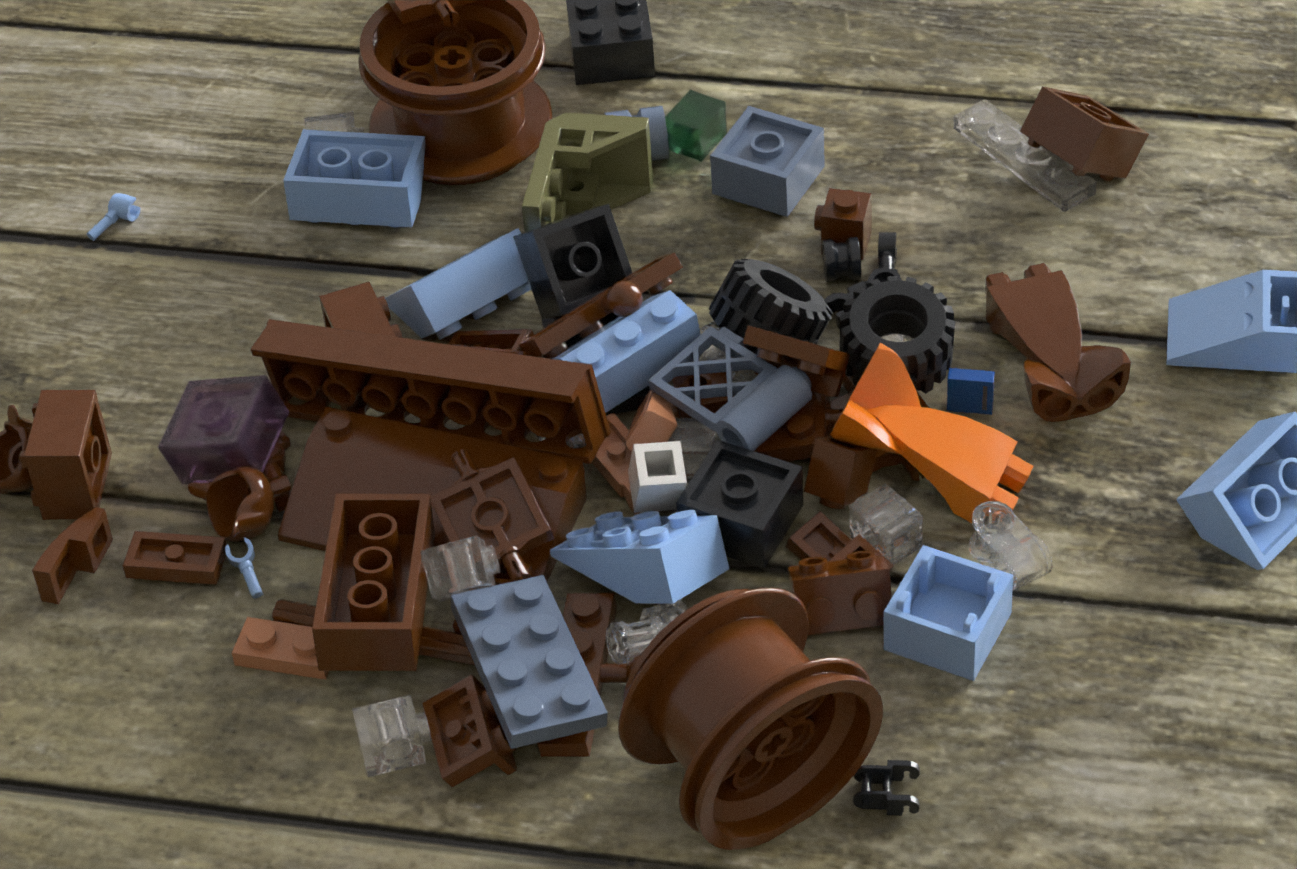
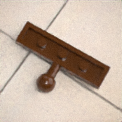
M675 252L657 257L518 345L522 351L531 353V356L539 357L543 355L544 358L552 359L569 348L565 341L578 334L582 339L602 328L604 325L601 319L611 312L616 317H627L639 310L643 301L642 293L648 290L649 294L652 295L673 283L670 275L683 268Z
M567 593L563 618L601 697L603 683L627 682L630 672L641 654L633 657L629 663H607L617 609L614 593ZM595 729L538 742L541 757H590Z

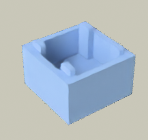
M923 545L884 610V650L974 681L1011 615L1013 575Z

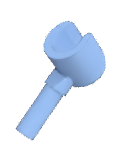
M122 193L114 194L109 201L108 212L105 214V217L87 232L89 239L94 241L119 218L131 222L135 221L140 214V207L132 205L136 201V197Z
M244 537L248 548V553L244 557L235 558L232 556L228 544L225 547V553L230 564L239 568L244 576L251 597L256 599L261 597L263 592L252 564L255 557L254 547L251 541Z

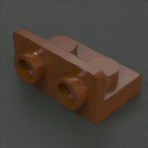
M747 326L743 343L758 347L757 357L764 359L776 368H779L781 365H787L791 368L797 367L809 377L812 384L811 391L830 397L839 396L850 354Z
M472 674L422 703L441 777L452 788L493 764L497 765L507 775L517 771L513 752L517 748L511 749L484 685Z

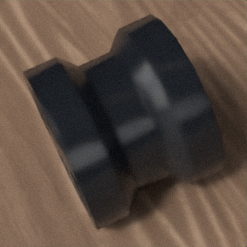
M849 237L845 242L836 243L832 239L822 240L825 281L835 282L838 277L845 276L851 280H860L861 256L858 237Z

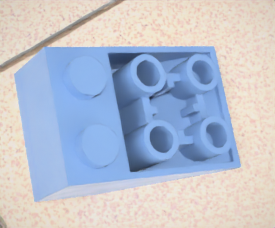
M1260 270L1170 298L1168 302L1166 365L1297 373V271Z
M684 510L670 516H660L658 511H646L633 517H623V513L619 511L605 513L595 518V525L569 532L566 535V541L550 549L551 557L630 601L642 604H673L729 570L717 515L697 516L695 510Z

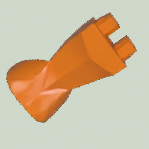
M882 343L877 347L830 433L833 439L843 443L902 455L933 484L945 498L954 514L972 524L976 522L980 514L1004 524L1019 498L997 486L998 482L1019 493L1034 467L1012 454L1018 441L1004 433L965 416L921 407L917 391L904 362L896 352Z

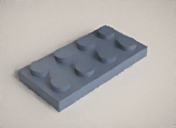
M544 575L451 595L452 613L511 749L607 726L608 712Z

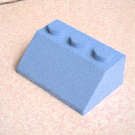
M303 129L283 179L289 219L312 223L363 224L393 228L413 227L421 203L425 136Z
M519 228L482 245L386 297L388 307L421 339L436 333L440 340L461 329L462 326L459 320L472 314L476 320L497 309L498 307L494 300L505 294L508 295L511 301L532 290L513 236L521 234Z
M669 290L646 299L636 312L627 317H617L552 359L591 364L606 413L649 386L648 380L700 336L697 314Z
M1296 411L1258 421L1176 499L1202 539L1256 570L1264 569L1297 536Z

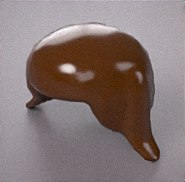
M14 405L8 406V421L4 423L5 429L0 432V494L21 492L33 487L28 468H23L19 460L21 451H26L33 422L19 417Z
M249 466L237 467L234 470L223 472L213 482H191L188 484L187 488L190 494L206 501L212 526L220 537H225L226 541L237 543L244 542V537L249 540L261 535L269 526L274 509V495L271 484L260 470Z

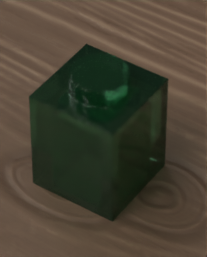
M689 90L665 116L669 150L702 162L727 134L726 102Z

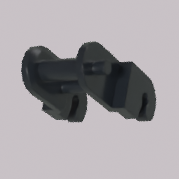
M887 760V766H861L854 775V779L861 783V791L853 796L854 805L861 809L887 810V815L902 816L904 806H909L910 813H917L920 809L919 800L911 795H893L890 791V784L893 781H902L905 771H909L911 779H917L920 775L919 765L909 760ZM872 784H883V791H871Z

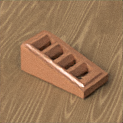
M649 390L634 414L625 441L628 449L632 450L633 444L668 442L678 426L670 402Z

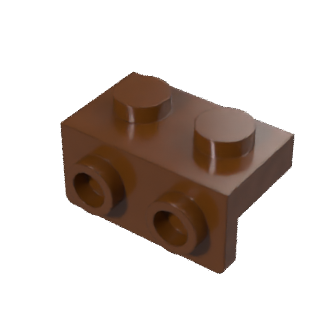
M858 551L848 554L845 560L828 562L823 557H810L800 560L797 566L788 567L792 593L803 602L807 610L809 621L808 635L884 625V610L892 598L890 570L883 556H876L871 551Z

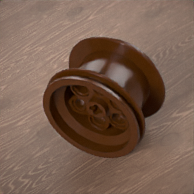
M478 0L455 9L460 16V20L455 26L451 23V27H446L438 14L425 17L420 21L402 24L387 2L371 16L364 26L360 37L359 71L364 84L379 98L370 116L369 133L425 136L424 181L442 185H466L487 181L513 169L539 148L545 123L552 119L550 101L544 90L534 81L543 65L546 49L537 17L523 0Z
M772 587L752 590L735 589L716 594L690 607L663 628L649 643L637 659L625 685L623 705L618 724L619 739L623 748L632 758L642 763L660 765L679 762L686 772L679 793L681 816L691 829L701 833L711 845L721 849H746L769 842L818 812L841 791L861 767L877 739L882 724L883 703L881 696L870 683L867 672L860 664L841 657L820 658L810 661L803 653L809 628L807 610L803 602L796 595L784 589Z

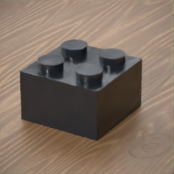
M566 0L576 85L655 77L653 37L646 0Z
M609 204L590 208L513 236L542 319L561 316L571 312L633 273Z

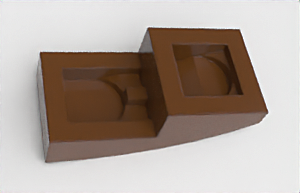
M95 507L74 521L48 546L39 558L32 572L41 601L59 605L78 570L89 573L96 572L113 541L105 508Z
M821 511L796 531L785 545L800 560L810 557H823L828 562L845 560L848 554L858 551H871L876 556H883L860 534L851 540ZM884 557L889 567V570L891 571L894 565Z

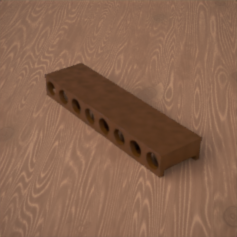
M272 319L268 320L266 328L250 349L253 356L262 357L278 400L273 410L275 415L318 421L326 406L331 402L340 405L342 410L365 414L368 409L372 408L378 412L385 413L379 416V418L582 460L586 464L592 463L605 438L609 437L611 433L591 364ZM294 396L308 402L301 405H292L289 403V400ZM411 413L420 418L421 422L409 423L405 421V418ZM451 419L455 423L465 426L459 429H448L444 425ZM491 425L501 430L502 434L492 436L484 431ZM532 431L546 439L539 442H531L525 437ZM583 434L586 446L571 448L566 443L572 437Z

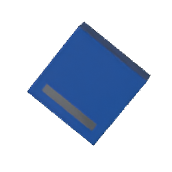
M949 368L947 411L992 415L995 371Z

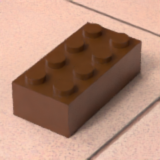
M430 494L335 495L312 626L319 671H417L435 540Z

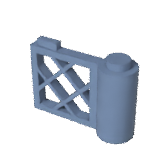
M710 326L648 380L649 388L716 432L721 441L754 451L812 399L811 381L806 373L797 367L791 368L787 365H781L779 368H776L764 359L757 357L756 354L743 347L744 339L729 329L722 327L718 331ZM711 345L726 353V359L699 361V356ZM752 369L759 374L752 381L733 383L732 371ZM726 372L727 383L700 386V374ZM694 375V386L674 388L668 384L676 376ZM728 397V402L715 414L701 405V398Z

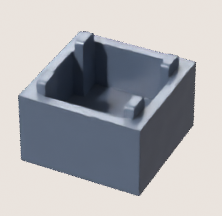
M748 106L710 155L712 194L788 217L825 167L824 128Z

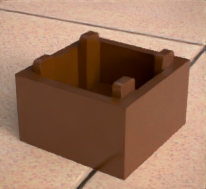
M1043 86L1020 130L1021 133L1029 137L1027 144L1035 148L1043 146L1074 166L1072 173L1083 177L1086 172L1100 174L1099 177L1105 181H1112L1114 177L1127 178L1149 135L1087 95Z
M41 390L38 403H34L32 406L34 420L26 451H21L19 460L23 468H28L34 489L31 493V500L35 507H39L42 519H78L95 507L100 508L112 456L96 390Z

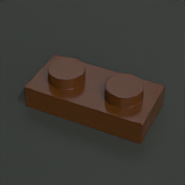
M134 531L122 565L125 577L217 585L226 557L225 547L227 543L225 537Z

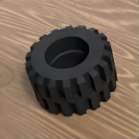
M737 259L733 263L709 307V314L720 329L725 327L743 339L747 326H752L813 344H817L833 315L832 310L829 308L830 306L822 296L806 282L780 267L752 259ZM747 344L743 346L754 354L758 352V347Z
M888 276L885 282H880L878 279L869 281L867 289L860 286L853 292V299L847 298L840 317L839 351L850 354L845 374L847 377L853 376V384L855 386L880 343L898 354L905 364L916 391L921 390L926 394L933 390L934 382L940 384L946 378V370L951 368L953 357L954 311L952 306H946L947 298L941 292L933 293L934 286L926 282L923 285L916 284V279L907 277L906 281L897 280V276ZM903 334L913 339L905 342H892L881 338V336Z

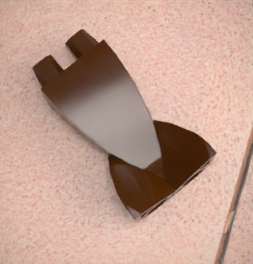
M1045 263L1029 266L1024 271V279L1010 281L1008 275L1003 272L986 277V320L994 334H1000L1027 358L1024 362V378L1034 413L1044 421H1067L1101 412L1111 407L1125 392L1129 380L1131 361L1127 354L1118 347L1101 345L1081 346L1082 334L1078 308L1070 284L1062 270L1051 272Z

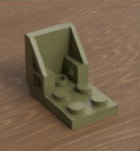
M565 112L547 121L522 204L524 231L527 232L565 218L566 215H573L609 204L612 210L651 193L653 172L649 118Z

